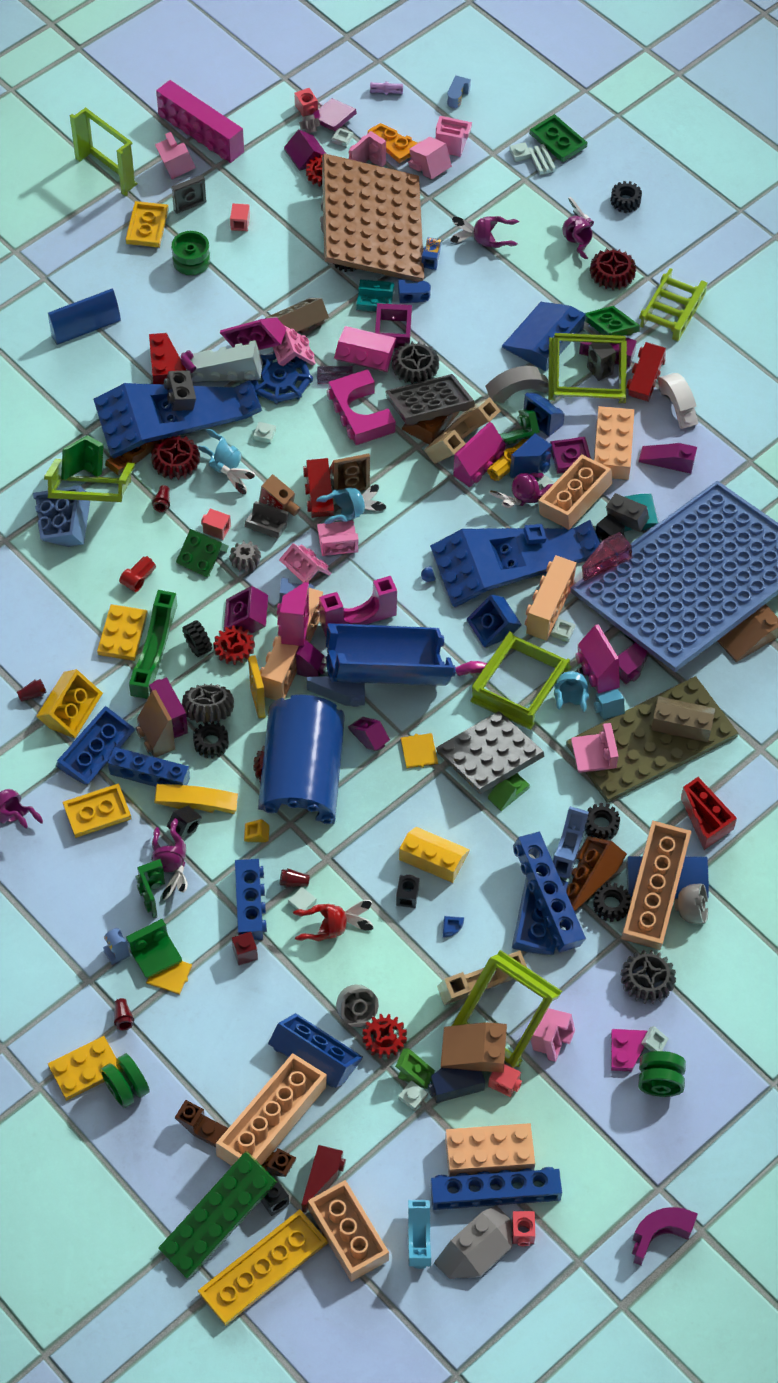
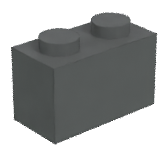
M616 493L606 506L607 515L610 514L624 526L641 532L649 519L647 506Z

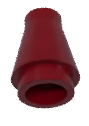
M166 485L159 487L152 501L153 508L157 512H165L170 507V488Z
M34 679L17 691L21 702L43 697V694L47 693L41 679Z
M289 868L287 870L282 869L280 885L284 886V888L308 887L310 875Z
M124 998L117 999L114 1002V1025L117 1026L118 1030H128L133 1026L134 1017L128 1007L127 1000Z

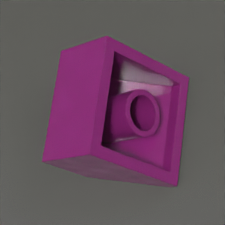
M250 586L226 599L224 631L225 627H228L230 630L233 625H235L236 629L242 626L243 631L248 629L249 633H254L266 627L268 595L254 586Z

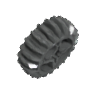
M412 341L411 344L405 343L404 347L399 346L398 350H395L392 357V368L399 380L404 379L405 383L410 381L411 384L414 382L418 383L430 380L433 376H436L439 369V358L432 346L427 347L426 343L422 345L420 341L414 344Z
M219 684L196 685V688L191 687L190 690L185 691L182 706L186 712V717L190 718V720H196V723L203 722L205 724L210 722L212 724L214 721L219 722L220 719L225 720L226 716H231L234 708V698L230 690L224 686L220 687Z
M643 950L641 955L635 952L634 956H629L627 962L623 964L621 984H625L624 991L630 990L629 997L636 995V1002L640 998L643 999L644 1004L647 1003V1000L654 1004L656 998L661 1002L663 996L668 997L669 991L674 989L673 984L676 983V977H674L676 971L672 969V963H667V957L661 958L660 952L657 955L653 954V950L649 954ZM643 966L642 970L632 974L636 968ZM665 980L663 984L654 988L655 983Z

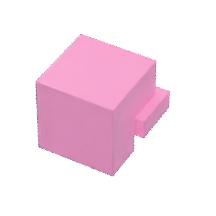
M444 116L439 117L436 125V139L446 143L449 155L461 157L472 128V122Z
M171 132L165 134L167 139L155 144L171 179L196 168L184 142L177 145Z
M429 136L409 149L412 158L408 161L409 167L419 172L422 170L423 176L433 179L452 167L446 143Z
M548 1008L531 1038L533 1050L547 1054L548 1060L556 1062L562 1042L570 1044L573 1038L575 1027L572 1014Z

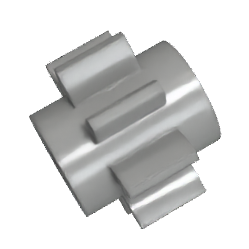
M314 115L302 117V122H299L300 129H304L306 133L317 131V126H320L319 118L315 119Z

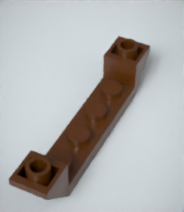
M187 1100L184 1101L175 1116V1119L192 1135L216 1147V1142L228 1129V1127L205 1116L203 1108ZM277 1148L276 1152H272L261 1166L272 1176L286 1177L296 1161V1157Z

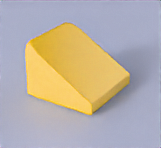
M263 819L245 823L244 841L268 842L269 824Z

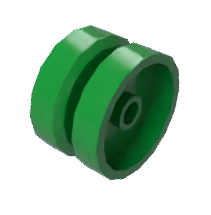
M185 231L174 237L171 248L175 269L185 275H197L204 272L210 265L209 241L207 237L197 231Z
M652 1051L640 1057L639 1070L641 1073L639 1074L638 1087L642 1092L659 1097H672L684 1092L685 1078L683 1075L686 1071V1060L684 1057L666 1051Z
M127 1053L116 1059V1066L109 1063L100 1069V1073L109 1091L123 1108L134 1103L133 1094L138 1098H142L150 1092L143 1074Z

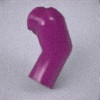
M187 350L181 354V363L187 371L193 373L197 367L191 361L194 357L192 352Z

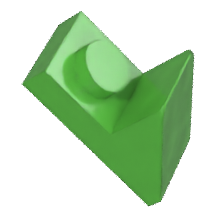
M516 773L497 784L489 794L488 799L502 811L526 792L530 784Z
M409 1048L402 1050L395 1066L400 1070L399 1079L409 1083L412 1080L424 1089H428L431 1076L435 1072L432 1067Z

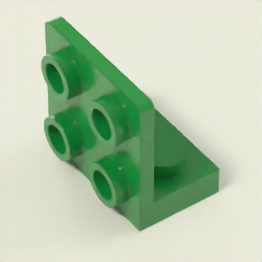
M527 409L519 410L517 419L522 428L500 434L503 441L507 442V444H513L518 442L520 438L529 439L535 433H540L534 411Z
M87 435L63 448L61 479L66 480L82 470L96 477L102 475L104 444Z
M190 529L176 563L205 577H209L220 551L227 552L229 546L203 533Z
M160 859L137 867L138 875L135 876L139 894L145 900L147 913L151 912L153 918L157 917V910L151 889H158L165 884L163 865Z
M163 919L126 936L129 951L146 979L182 962V957L168 936L167 927Z

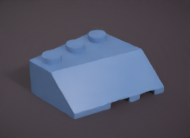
M80 485L57 489L59 491L86 492ZM48 491L33 493V497L36 500L35 509L39 517L40 539L67 547L83 545L90 501L48 498Z

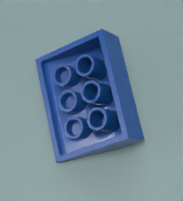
M541 301L504 342L502 348L546 372L549 368V338H553L555 333L579 334L584 328L586 314L569 305ZM559 341V356L571 342Z

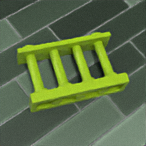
M669 268L668 272L662 275L661 284L646 309H642L640 313V327L643 328L649 320L671 329L673 332L672 339L679 341L706 294L708 282L701 280L698 286L693 287L671 278L673 269ZM668 285L692 293V297L684 298L666 291ZM661 297H665L685 305L686 308L680 311L660 303L659 300ZM656 308L678 317L679 320L673 323L653 315L652 312Z

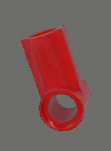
M143 556L131 569L124 570L119 582L133 592H137L143 586L144 580L156 568V564L148 556Z

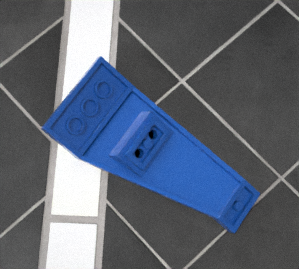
M248 380L236 387L193 386L196 395L194 409L172 411L171 404H168L167 401L168 390L164 388V385L121 384L93 399L110 456L115 459L148 442L247 419L261 412L262 408L253 382Z
M588 520L570 530L566 528H544L547 539L545 543L527 544L523 531L524 528L460 529L430 545L451 604L456 608L486 591L547 573V565L549 561L553 562L555 555L578 564L603 553L604 550L591 520Z

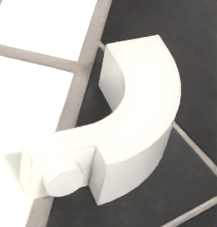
M679 373L658 377L661 395H667L671 399L680 429L699 424L695 407H697L686 380Z

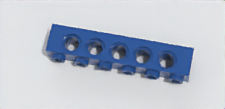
M540 831L518 837L513 845V851L515 856L519 858L522 873L528 879L529 889L536 898V906L542 912L544 925L551 933L553 945L557 947L558 952L580 947L586 937Z
M544 1167L541 1170L526 1168L520 1170V1172L502 1170L499 1173L490 1174V1172H479L477 1175L460 1173L452 1177L437 1175L435 1178H431L430 1185L433 1210L561 1201L562 1197L560 1170L553 1167ZM540 1181L544 1186L536 1187L533 1183ZM520 1183L523 1187L516 1189L512 1184ZM497 1184L501 1189L493 1190L490 1186ZM471 1186H477L480 1190L478 1192H472L469 1188ZM454 1187L458 1189V1192L452 1194L448 1189Z

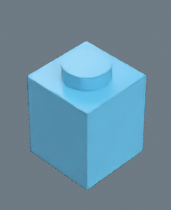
M618 689L595 694L596 702H594V708L603 720L625 714L624 697Z

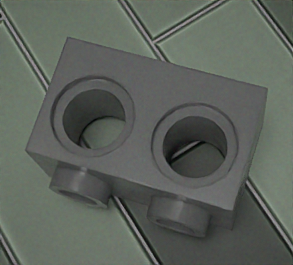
M592 342L589 345L587 368L598 381L613 375L616 351L609 343Z
M169 371L167 379H164V388L168 390L167 401L168 404H171L172 411L193 410L196 395L190 371Z

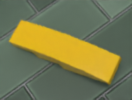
M157 784L154 803L177 809L189 805L192 809L210 813L218 810L234 814L237 809L238 793L199 786Z

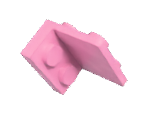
M370 131L359 142L350 147L349 159L363 163L370 160L373 164L383 167L386 165V140Z
M286 327L281 345L273 347L278 363L284 366L297 356L307 363L315 365L314 353L309 347L308 338L298 334L294 329Z
M353 520L317 525L322 556L358 552V534L355 532Z
M292 543L279 559L303 583L309 582L318 570L328 576L331 574L327 569L329 566L323 560H319L311 549H307L302 544L298 546Z
M611 723L603 724L602 732H599V734L571 738L579 773L617 768L619 756Z

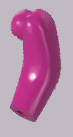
M469 661L457 666L456 673L458 676L481 673L487 663Z

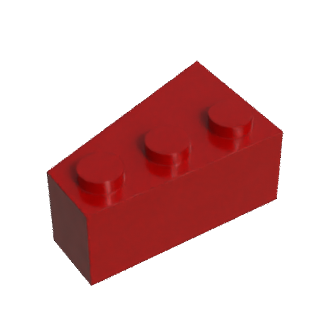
M167 333L149 334L153 384L164 385V379H167L169 371L187 370L182 365L181 358Z
M645 342L644 347H640L638 353L639 361L633 366L632 373L634 375L632 379L629 378L626 389H628V396L649 402L656 386L657 377L661 374V366L666 361V348Z
M328 458L306 460V466H303V475L307 479L305 493L306 495L309 494L307 511L311 512L312 518L334 516L333 498L326 502L316 501L320 496L332 493Z
M699 777L683 786L681 800L705 850L733 831L737 818Z

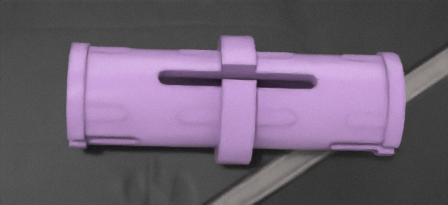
M386 81L385 83L371 82L370 93H385V95H388V93L403 94V84H393Z

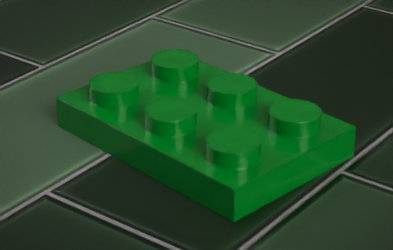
M555 114L531 128L529 132L533 138L540 144H544L545 148L562 163L585 149L588 144L586 140Z
M615 306L585 313V322L602 335L630 336L633 333L640 332V325Z

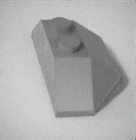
M497 1205L481 1212L447 1244L434 1264L449 1279L481 1277L512 1248L511 1219Z

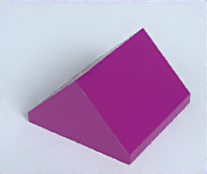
M299 129L284 146V150L299 171L306 169L310 159L314 160L315 156L321 158V155L327 154L314 135Z

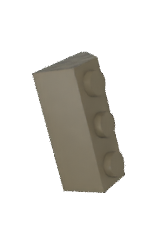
M308 298L265 317V319L277 317L283 325L300 333L308 331L312 325L319 326L325 323L324 320L329 318L322 298Z
M658 696L651 730L708 742L715 708Z

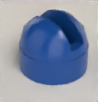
M431 566L422 570L421 577L424 581L431 582L436 580Z

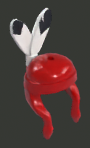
M360 901L346 910V912L342 907L335 906V904H317L308 910H295L293 914L300 917L312 915L319 911L325 917L316 935L303 933L296 936L295 939L299 941L306 939L322 941L324 939L337 938V936H341L345 932L347 922L362 930L370 931L374 928L373 924L358 915L367 911L372 905V901Z

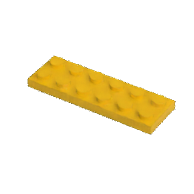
M299 1209L198 1290V1294L226 1326L326 1246L328 1241Z

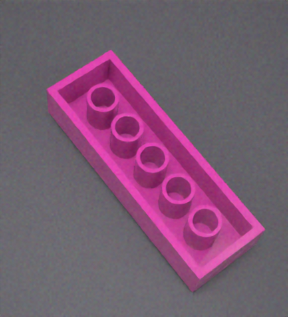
M171 80L156 90L158 115L161 118L166 119L173 126L178 127L185 134L190 135L198 143H202L210 151L215 152L222 159L230 163L244 153L242 127Z

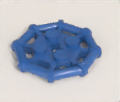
M275 353L260 355L263 365H265L261 372L263 382L258 384L257 380H251L257 396L259 395L273 401L274 404H278V402L295 398L300 399L308 385L313 382V376L309 372L307 362L296 356L291 362L289 361L286 365L281 366L278 361L273 362V360L277 359ZM301 368L303 374L298 373L296 369ZM297 381H302L300 386L296 388L295 384ZM268 388L272 391H275V395L265 391L264 389Z

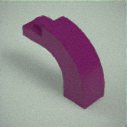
M667 1207L647 1215L639 1223L633 1236V1240L636 1241L632 1254L635 1255L633 1263L642 1266L651 1241L659 1235L674 1234L689 1240L698 1213L679 1207Z

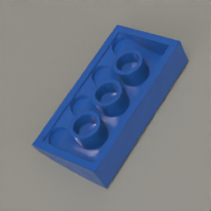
M113 288L48 312L51 336L56 345L121 321Z
M105 706L57 760L56 767L73 779L88 786L108 763L114 747L120 748L136 729Z
M642 856L627 857L628 895L631 898ZM685 857L674 900L678 899L682 888L691 884H704L707 897L709 898L707 857Z
M526 877L512 948L530 953L554 955L556 947L552 943L551 933L544 925V917L541 910L536 906V898L529 889ZM561 880L565 891H567L568 882Z

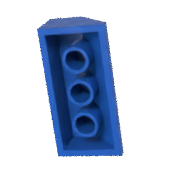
M296 1013L277 1024L268 1042L276 1052L290 1057L293 1053L327 1074L326 1084L335 1088L346 1082L363 1058V1056Z

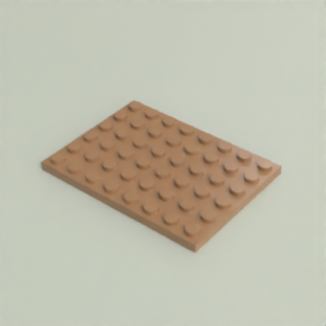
M324 153L322 156L324 261L415 282L423 281L424 264L422 263L423 243L419 176Z

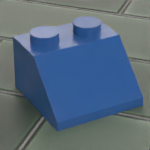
M536 393L525 394L523 409L535 412L539 430L550 437L563 426L565 414L541 395Z
M535 433L511 455L510 477L515 478L521 473H546L551 466L552 445Z
M491 594L466 619L485 648L503 641L509 631L514 634L522 626L505 598Z

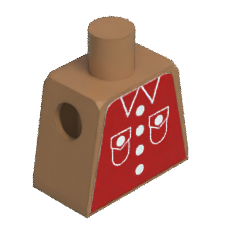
M272 474L261 486L260 503L289 512L293 516H296L301 508L294 503V491Z

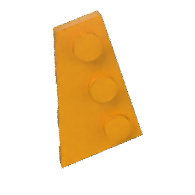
M382 123L377 124L367 132L368 134L372 131L386 140V152L399 164L411 157L409 149L418 144L412 140V137H404L398 134L397 130Z

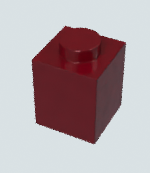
M251 932L232 937V948L238 965L258 960L257 947Z

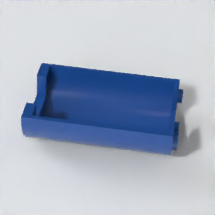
M327 624L326 647L328 654L326 656V667L331 682L446 686L449 684L451 677H455L456 667L453 665L450 657H446V663L441 659L440 649L444 646V636L441 635L439 628Z
M291 695V699L284 700V698H279L269 706L258 803L259 810H264L267 813H277L283 804L291 808H304L311 812L319 811L315 818L316 821H321L324 824H335L345 721L344 712L338 710L335 703L312 695Z

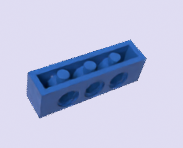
M114 747L108 762L110 775L155 787L157 784L188 785L190 780L189 766Z
M259 859L235 860L238 935L251 932L254 940H263V932H267L266 920H262V914H266L265 902H261V896H265L264 884H260V878H264V868L259 866ZM248 880L254 881L253 883H246ZM248 898L255 899L254 901H247ZM249 916H255V917H256V918L253 919V920L248 919Z

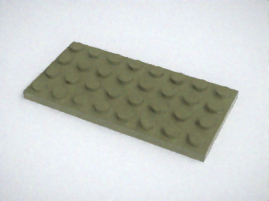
M694 676L626 710L625 714L615 716L575 736L599 734V732H602L603 724L611 723L619 756L617 768L586 772L605 801L609 803L738 737V732L699 679ZM658 696L715 708L709 741L703 742L652 731ZM571 739L566 741V745L574 755Z

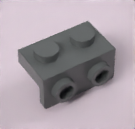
M255 501L252 513L246 519L244 527L269 535L270 537L279 538L287 527L289 513Z

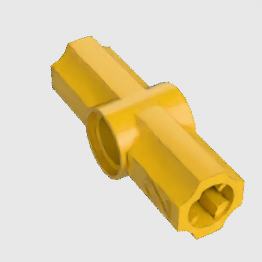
M522 439L513 448L506 449L504 455L488 468L487 473L492 480L499 481L510 472L511 455L528 439Z

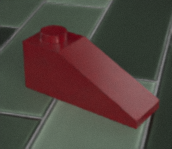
M318 1145L301 1204L302 1212L306 1213L308 1211V1200L326 1191L337 1180L339 1172L344 1171L346 1159H343L342 1150Z

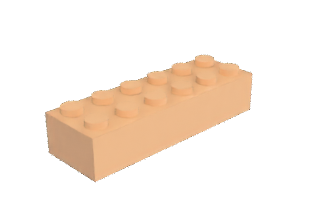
M309 588L310 615L305 638L309 643L320 622L319 597L323 596L322 591ZM281 636L275 637L272 652L269 651L266 656L267 663L265 667L260 669L264 686V697L273 700L284 698L285 700L297 673L296 653L299 646L281 644Z
M652 820L625 921L622 940L658 950L661 949L691 835L690 830Z
M292 1053L216 1142V1156L232 1166L246 1151L262 1165L326 1089L327 1074Z

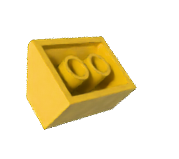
M77 669L65 671L36 717L48 728L71 738H76L103 693Z
M415 827L407 833L399 848V860L453 883L470 849Z

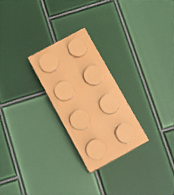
M599 406L594 461L610 468L613 479L629 480L634 409Z
M581 455L538 500L540 515L570 530L612 485L611 469Z
M555 555L553 562L549 561L546 568L547 574L546 576L543 575L540 580L539 586L541 587L533 595L532 600L534 602L532 605L529 604L526 610V615H528L524 624L527 626L526 634L548 640L571 591L570 587L574 584L577 562Z
M531 1123L446 1129L445 1144L449 1177L460 1173L477 1175L479 1172H490V1174L499 1173L502 1170L520 1172L522 1169L530 1168L534 1170L535 1168Z
M346 1180L308 1200L309 1212L351 1282L389 1261L388 1249Z

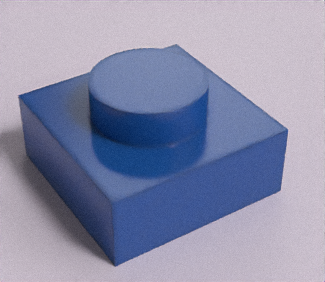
M542 524L524 526L523 531L527 544L546 542L547 538Z

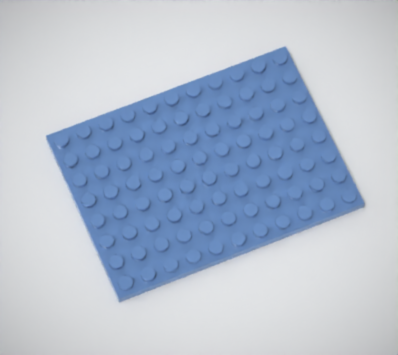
M716 481L570 587L571 593L671 670L677 672L778 595V522L719 481Z

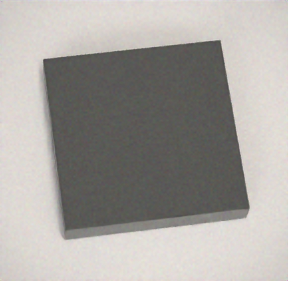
M203 175L172 186L173 210L176 214L206 202L205 178Z

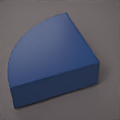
M444 916L443 937H451L457 934L464 924V917Z

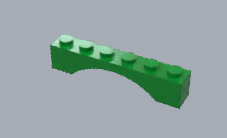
M157 591L145 645L129 682L130 695L133 697L148 699L150 696L149 684L155 681L177 609V596L174 592Z

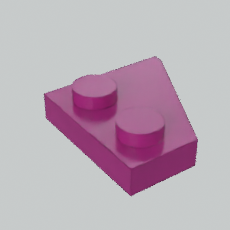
M611 1030V1071L632 1072L644 1050L641 1042L648 1031Z

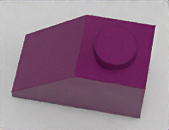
M305 640L304 646H299L296 653L297 675L320 677L326 671L324 655L307 640Z
M361 717L348 726L352 734L367 749L381 750L390 741L379 720Z

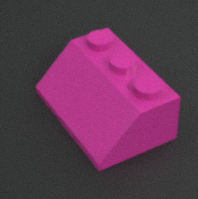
M277 317L223 329L220 330V334L233 348L235 344L242 343L243 345H248L250 341L256 340L258 350H263L281 345L287 328Z
M345 326L338 340L334 359L388 373L396 338Z
M487 423L454 454L453 476L468 487L478 483L488 468L504 455L506 444L493 423Z
M304 582L282 597V603H278L277 625L279 626L278 636H281V644L304 646L310 615L308 582Z
M597 624L578 643L576 660L578 664L582 665L584 674L588 675L590 685L595 687L599 694L620 688L619 658L599 624Z

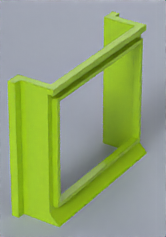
M86 107L75 115H69L75 159L80 162L92 154L119 175L121 193L127 196L128 191L138 184L134 181L131 149L133 143ZM90 119L124 144L116 150L118 165L93 147Z
M555 333L553 338H549L548 400L555 401L557 396L619 399V403L626 404V336ZM559 341L619 344V389L559 387Z
M55 459L44 475V480H48V498L122 502L123 494L129 483H131V473L135 463H127L120 478L73 475L64 480L118 483V494L57 490L63 480L61 479L62 459Z
M509 631L472 685L471 702L493 713L500 711L510 721L531 730L535 725V713L555 685L559 676L563 672H568L572 669L570 659H564L520 639ZM511 648L555 668L528 709L484 689Z
M500 950L497 955L489 958L452 1026L469 1024L468 1020L497 968L543 998L513 1053L505 1048L504 1061L514 1068L520 1067L523 1061L520 1057L550 1004L559 998L562 991Z

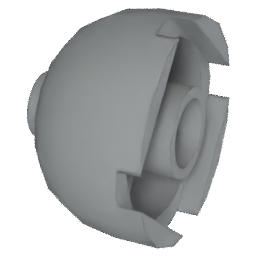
M691 884L682 888L678 899L674 901L675 910L679 911L680 916L688 923L701 924L707 921L708 908L705 909V902H708L705 885Z
M359 984L344 988L338 995L336 1002L339 1016L351 1027L366 1025V1022H369L368 1020L372 1016H376L379 1007L378 998L373 991Z

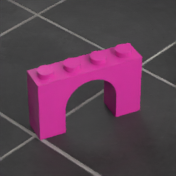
M368 369L328 382L327 396L329 400L333 401L334 410L340 414L341 423L343 426H346L348 437L354 441L355 445L395 433L396 421L389 408L373 414L362 415L355 413L349 407L354 400L375 393V382Z
M391 576L374 580L371 597L365 603L354 608H344L337 592L319 597V619L325 636L328 623L367 625L397 615V588Z

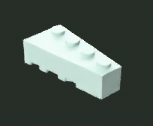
M256 340L250 341L248 345H243L242 343L235 344L234 348L227 349L226 347H221L215 352L207 350L193 353L194 357L191 359L192 363L197 367L193 373H190L192 382L260 380L263 362Z

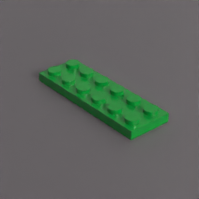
M245 1151L158 1249L186 1279H190L274 1187L277 1181L249 1152Z

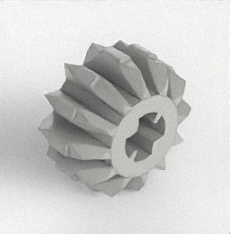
M243 540L241 545L236 543L235 547L231 548L229 558L233 568L238 567L239 572L243 569L246 572L249 569L255 570V566L260 564L261 552L257 545H253L251 541L246 544Z

